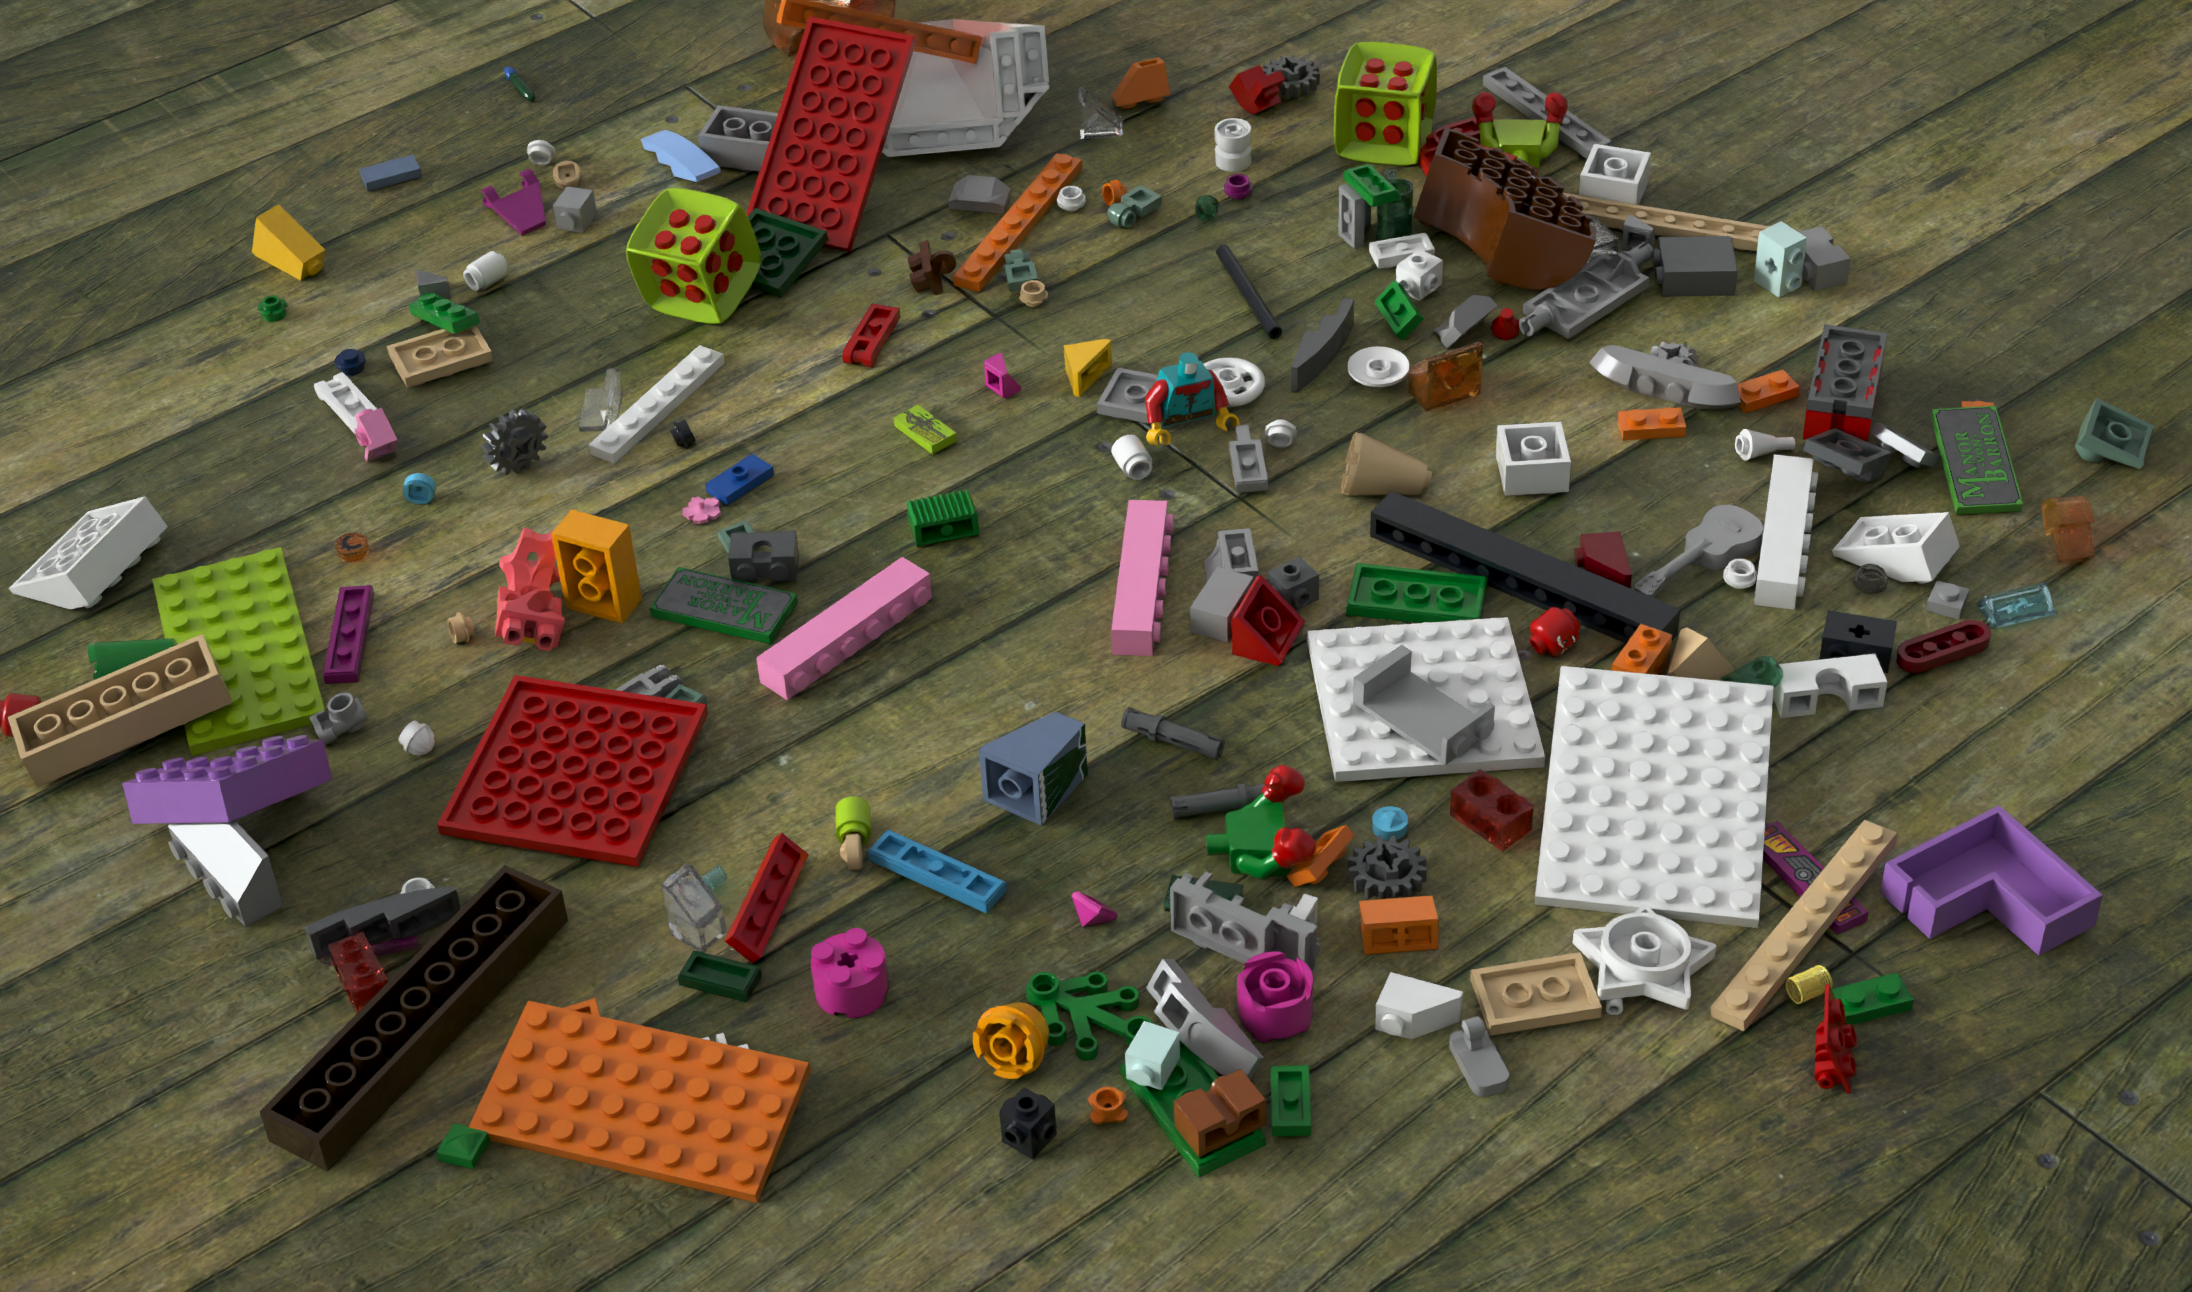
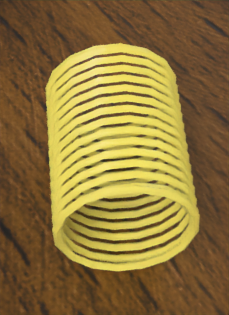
M1817 965L1800 974L1789 977L1786 980V990L1793 1002L1801 1004L1824 994L1825 985L1829 984V981L1832 989L1833 982L1828 970L1821 965Z

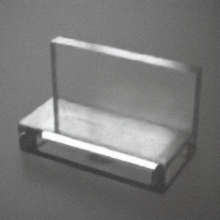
M607 369L603 389H586L579 423L580 432L604 431L619 418L623 397L619 369Z

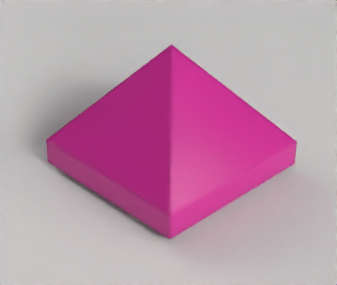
M1079 891L1073 892L1072 899L1082 927L1116 920L1118 916L1116 912L1096 898Z

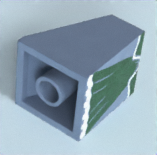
M1053 712L983 745L979 749L983 801L1042 826L1088 775L1085 724L1074 718Z

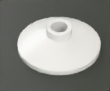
M1380 346L1368 347L1357 351L1350 357L1348 372L1355 381L1363 385L1386 387L1397 384L1405 379L1409 373V361L1404 354L1395 349Z

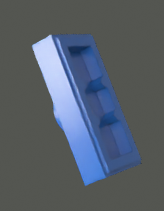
M751 454L705 484L706 493L716 497V499L728 506L774 476L773 466Z

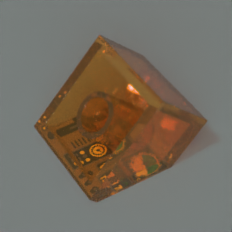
M1476 342L1426 358L1410 366L1408 392L1426 412L1480 395L1483 344Z

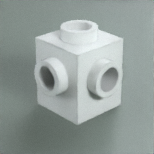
M1418 249L1397 265L1396 281L1403 285L1410 297L1420 301L1442 285L1443 260Z

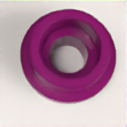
M1233 174L1227 178V182L1224 184V192L1233 199H1243L1252 193V183L1249 181V177L1244 174Z

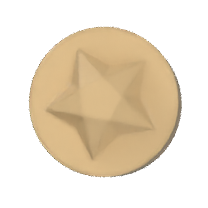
M562 161L554 167L553 178L555 184L565 190L567 186L575 188L579 186L582 181V173L577 163Z
M859 834L846 835V840L840 847V858L848 864V870H861L863 868L862 841Z

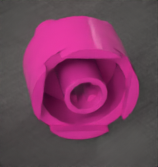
M852 928L846 933L834 935L822 943L814 945L811 951V971L815 998L818 1005L825 1012L834 1016L835 1012L846 1013L847 1018H859L881 1007L884 1002V996L889 990L885 952L877 940L868 936L863 929Z
M1277 951L1261 953L1250 958L1244 964L1245 968L1237 977V1013L1242 1025L1252 1033L1256 1040L1261 1042L1287 1038L1307 1031L1310 1028L1313 1016V975L1309 966L1297 957L1296 961L1285 958V953Z

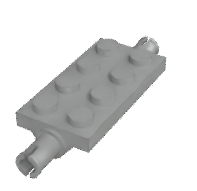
M1641 242L1633 249L1622 251L1613 258L1604 253L1584 265L1568 281L1550 287L1524 303L1523 314L1526 317L1519 320L1520 330L1523 334L1527 332V336H1531L1546 326L1565 338L1570 339L1649 287V277L1640 273L1638 266L1653 257L1652 247L1650 244H1646V242Z

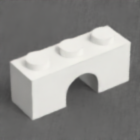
M1876 654L1776 664L1773 665L1771 686H1774L1773 699L1780 717L1788 718L1815 715L1818 695L1834 694L1841 697L1846 702L1849 711L1883 707L1887 680Z

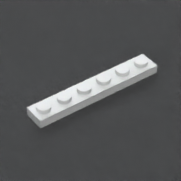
M699 345L588 445L590 455L615 464L725 364L724 354Z

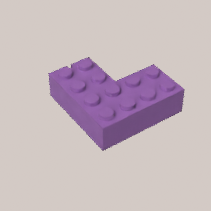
M307 735L295 736L284 741L283 736H275L262 740L263 746L258 748L257 746H249L237 750V756L233 758L225 756L213 759L208 762L207 757L194 758L184 762L183 758H174L162 762L163 768L158 770L157 768H148L135 773L136 778L122 783L132 824L231 822L332 780L323 739L308 740Z
M1999 805L1886 862L1880 892L1902 914L1909 911L1908 919L1929 939L1988 910L2038 956L2094 927L2103 896Z

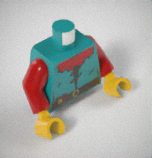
M1190 352L1180 355L1179 364L1163 367L1159 371L1155 384L1145 396L1148 424L1152 425V428L1147 432L1146 439L1153 446H1158V436H1160L1159 440L1162 445L1168 446L1171 442L1170 433L1167 430L1161 429V427L1214 416L1217 409L1219 415L1216 418V424L1220 429L1227 432L1225 422L1229 417L1233 427L1240 424L1239 418L1229 413L1227 406L1230 404L1224 387L1212 370L1206 369L1203 363L1198 360L1197 355Z

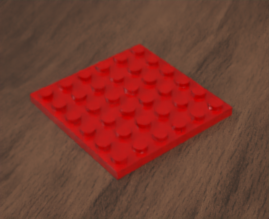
M514 675L437 824L439 834L639 867L707 718V704Z

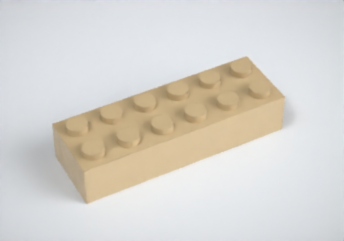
M203 634L9 716L8 720L20 758L34 783L39 787L115 753L122 752L147 739H152L177 726L184 725L207 713L219 710L233 702L217 661Z

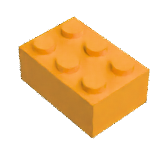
M571 509L551 533L565 606L570 610L623 624L642 601L629 524Z

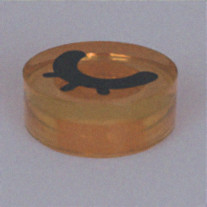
M347 533L339 537L335 542L337 556L342 561H359L369 553L367 538L361 533Z

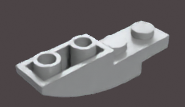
M1162 959L1146 987L1158 1003L1154 1013L1168 1029L1179 1032L1180 1041L1221 1075H1229L1241 1069L1251 1080L1264 1057L1224 1008H1213L1174 959Z

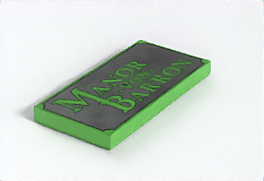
M1996 406L1932 409L1930 417L1956 515L2021 511L2023 501Z

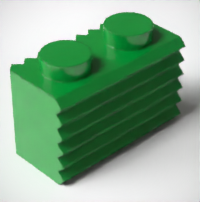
M967 489L963 492L961 490L958 492L953 491L945 495H934L932 498L928 496L927 498L915 499L914 501L909 500L907 502L908 522L916 547L979 535L978 514L970 491Z

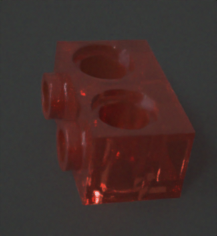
M1481 769L1451 790L1450 816L1502 852L1532 830L1534 805L1524 796L1517 794L1502 784L1499 779L1490 776Z
M363 932L328 945L336 976L355 1014L388 983L387 977Z

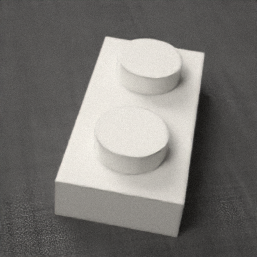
M1426 232L1370 242L1369 252L1378 269L1394 267L1418 249L1435 256V248Z

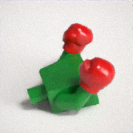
M1279 765L1268 773L1264 781L1265 785L1262 787V793L1253 802L1225 815L1226 833L1205 835L1207 856L1228 854L1230 871L1234 874L1249 875L1260 880L1266 879L1269 876H1287L1291 866L1308 861L1316 851V842L1307 832L1300 828L1290 829L1285 826L1282 803L1290 796L1300 794L1305 787L1303 775L1297 769L1286 765Z

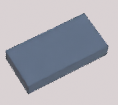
M414 155L359 169L361 179L367 191L422 177L421 169Z

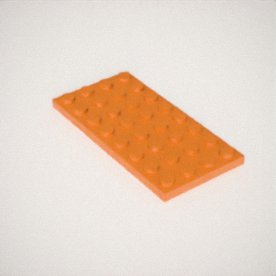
M527 1001L468 1128L488 1132L490 1141L758 1203L811 1073V1067L809 1062Z

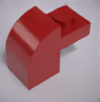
M1258 65L1238 73L1229 88L1242 108L1250 114H1257L1282 102L1278 93L1285 78L1280 70L1266 76L1262 67Z

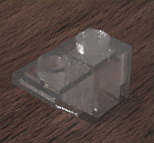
M686 863L661 884L670 934L698 952L704 953L727 933L723 906L692 865Z

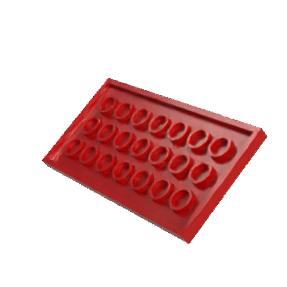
M809 16L749 203L747 216L757 208L825 230L829 240L823 247L851 252L917 42L914 36Z

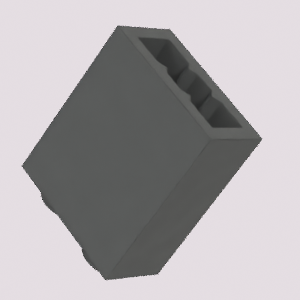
M1731 236L1659 237L1658 249H1653L1652 265L1656 267L1655 284L1661 285L1662 297L1735 296L1738 271Z

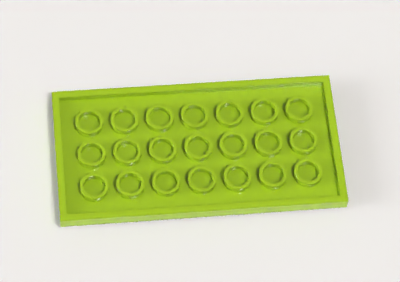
M281 547L263 550L259 553L243 557L231 558L206 566H198L194 569L166 574L152 579L165 639L174 638L177 644H180L203 634L217 661L233 702L219 710L212 711L184 724L192 756L313 725L309 717L322 710L325 712Z

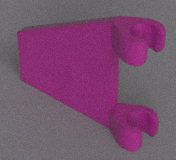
M531 169L520 172V176L524 179L521 182L524 189L500 199L492 186L481 189V193L485 196L482 199L483 204L497 212L521 236L546 225L539 180Z

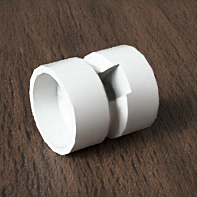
M1229 118L1218 122L1215 126V142L1217 144L1215 147L1216 166L1228 172H1238L1247 169L1252 162V148L1250 145L1252 142L1251 125L1247 121L1238 118Z

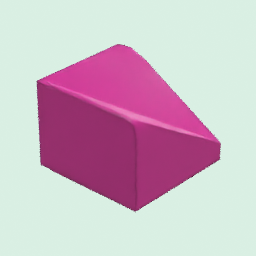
M998 353L984 361L985 384L988 388L1005 399L1021 390L1020 385L1007 373L1002 353Z

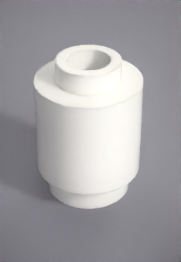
M490 251L470 263L463 272V276L467 285L472 290H485L507 276L508 263L503 255Z
M1125 435L1113 444L1112 455L1127 477L1133 480H1141L1152 471V458L1137 436Z

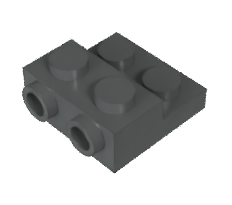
M1837 428L1807 438L1803 451L1813 455L1814 460L1823 463L1828 468L1841 470L1843 473L1851 475L1852 478L1861 482H1870L1884 476L1892 453Z

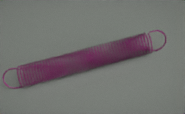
M414 935L409 936V938L403 937L396 940H388L384 942V945L382 942H377L370 945L357 946V948H347L343 952L341 949L331 951L330 955L325 956H331L332 953L333 963L337 965V963H342V959L343 963L344 960L345 963L346 960L348 963V960L349 962L357 961V957L358 960L359 957L360 960L361 958L362 960L363 958L367 959L368 954L369 958L370 954L371 958L372 955L374 958V955L375 957L376 955L377 957L378 955L383 956V951L384 955L385 952L386 955L387 952L389 955V953H394V948L395 953L396 949L397 953L398 949L400 953V950L401 952L402 950L403 952L404 950L407 951V946L409 951V946L410 950L411 947L412 950L413 947L415 950V948H418V945L424 944H418L417 942L416 947V936Z

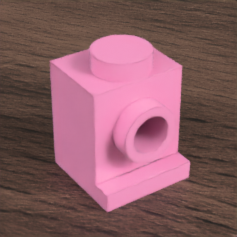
M382 408L374 411L366 409L355 416L358 422L357 429L354 430L359 444L366 446L364 457L367 462L396 451L398 439Z

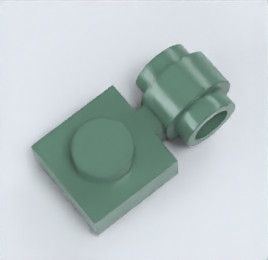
M1139 185L1121 196V203L1112 204L1107 216L1110 222L1119 228H1130L1136 220V215L1144 217L1162 206V196Z
M1015 249L1010 250L1009 254H1004L1005 275L1010 292L1021 291L1022 284L1027 281H1038L1034 261H1030L1028 251Z

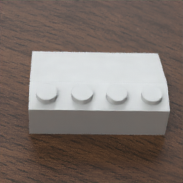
M146 496L88 511L9 590L16 595L67 609L83 606L90 608L102 599L100 594L105 589L114 586L122 579L120 574L125 569L131 568L141 560L140 554L144 550L153 547L160 541L159 535L168 526Z

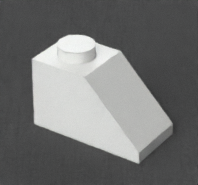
M1390 972L1376 1003L1375 1030L1414 1039L1457 1024L1462 1018L1463 991Z

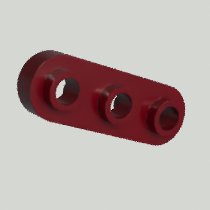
M1965 620L1902 642L1898 646L1896 662L1901 669L1909 673H1920L1986 650L1989 646L1991 630L1985 623L1978 620Z

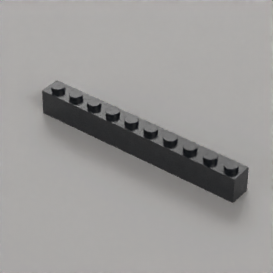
M1391 491L1371 511L1370 537L1458 574L1488 577L1487 586L1544 610H1548L1551 607H1557L1561 610L1567 608L1574 614L1580 625L1627 644L1640 624L1672 634V641L1678 635L1681 609Z

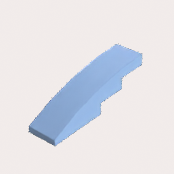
M663 130L641 139L644 150L656 152L658 162L670 165L675 177L698 182L721 173L720 167L704 151L679 134Z

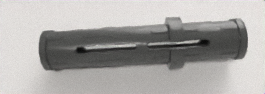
M1128 707V710H1125L1122 717V728L1146 735L1151 741L1158 742L1160 740L1214 760H1218L1223 753L1224 739L1166 720V717L1157 714L1153 716Z
M1244 783L1236 784L1237 788L1177 797L1172 796L1170 799L1173 818L1178 819L1185 816L1241 809L1253 802L1262 793V787L1265 784L1245 786Z

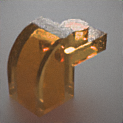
M2083 495L2047 498L2041 502L2045 535L2054 534L2058 562L2094 558L2090 524L2095 521L2088 499Z

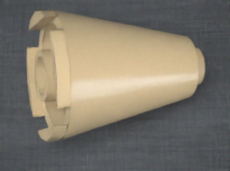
M1355 432L1345 463H1347L1346 472L1343 473L1341 494L1347 496L1388 495L1393 491L1401 495H1421L1423 489H1429L1432 471L1427 470V463L1363 433Z

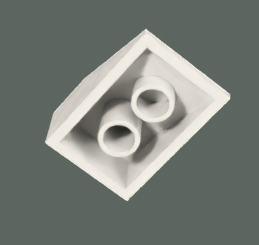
M1949 512L1860 517L1834 547L1832 552L1835 557L1898 581H1916L1919 584H1924L1936 578L1937 574L1949 562L1960 545Z

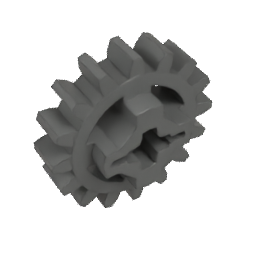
M1280 56L1279 61L1271 59L1270 64L1263 65V71L1266 76L1279 70L1283 74L1285 81L1279 88L1278 96L1285 95V99L1295 97L1298 99L1300 94L1308 96L1310 95V90L1316 91L1317 85H1320L1319 67L1314 66V61L1305 62V57L1297 60L1295 56Z
M521 408L519 413L510 409L508 417L505 418L500 414L499 423L489 424L492 428L491 433L483 434V437L488 442L481 445V448L486 452L483 458L497 472L501 470L505 475H508L511 469L516 474H519L521 466H525L527 469L531 468L530 461L532 459H540L537 453L539 450L546 449L542 441L548 439V435L544 432L547 427L532 411L529 413L524 408Z
M1377 836L1376 843L1373 844L1368 840H1364L1363 849L1354 847L1353 857L1348 858L1349 883H1354V891L1356 893L1365 891L1366 900L1371 899L1373 896L1378 897V899L1399 898L1400 896L1404 898L1412 897V890L1421 892L1422 883L1426 882V856H1420L1419 847L1410 849V840L1406 839L1401 844L1397 843L1396 836H1391L1389 841H1384L1381 836Z

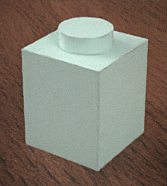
M1144 1021L1125 1053L1126 1079L1142 1086H1150L1162 1090L1180 1059L1179 1032Z

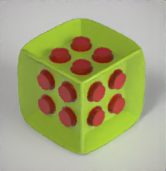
M1359 42L1351 46L1340 70L1335 96L1334 142L1337 155L1354 161L1394 166H1409L1420 162V150L1426 143V137L1432 132L1436 107L1437 60L1433 51L1418 46L1386 42Z
M669 188L659 194L637 224L626 248V256L631 273L643 299L650 307L670 316L707 324L723 323L732 315L755 280L761 264L760 249L747 214L738 203L725 197L683 188Z

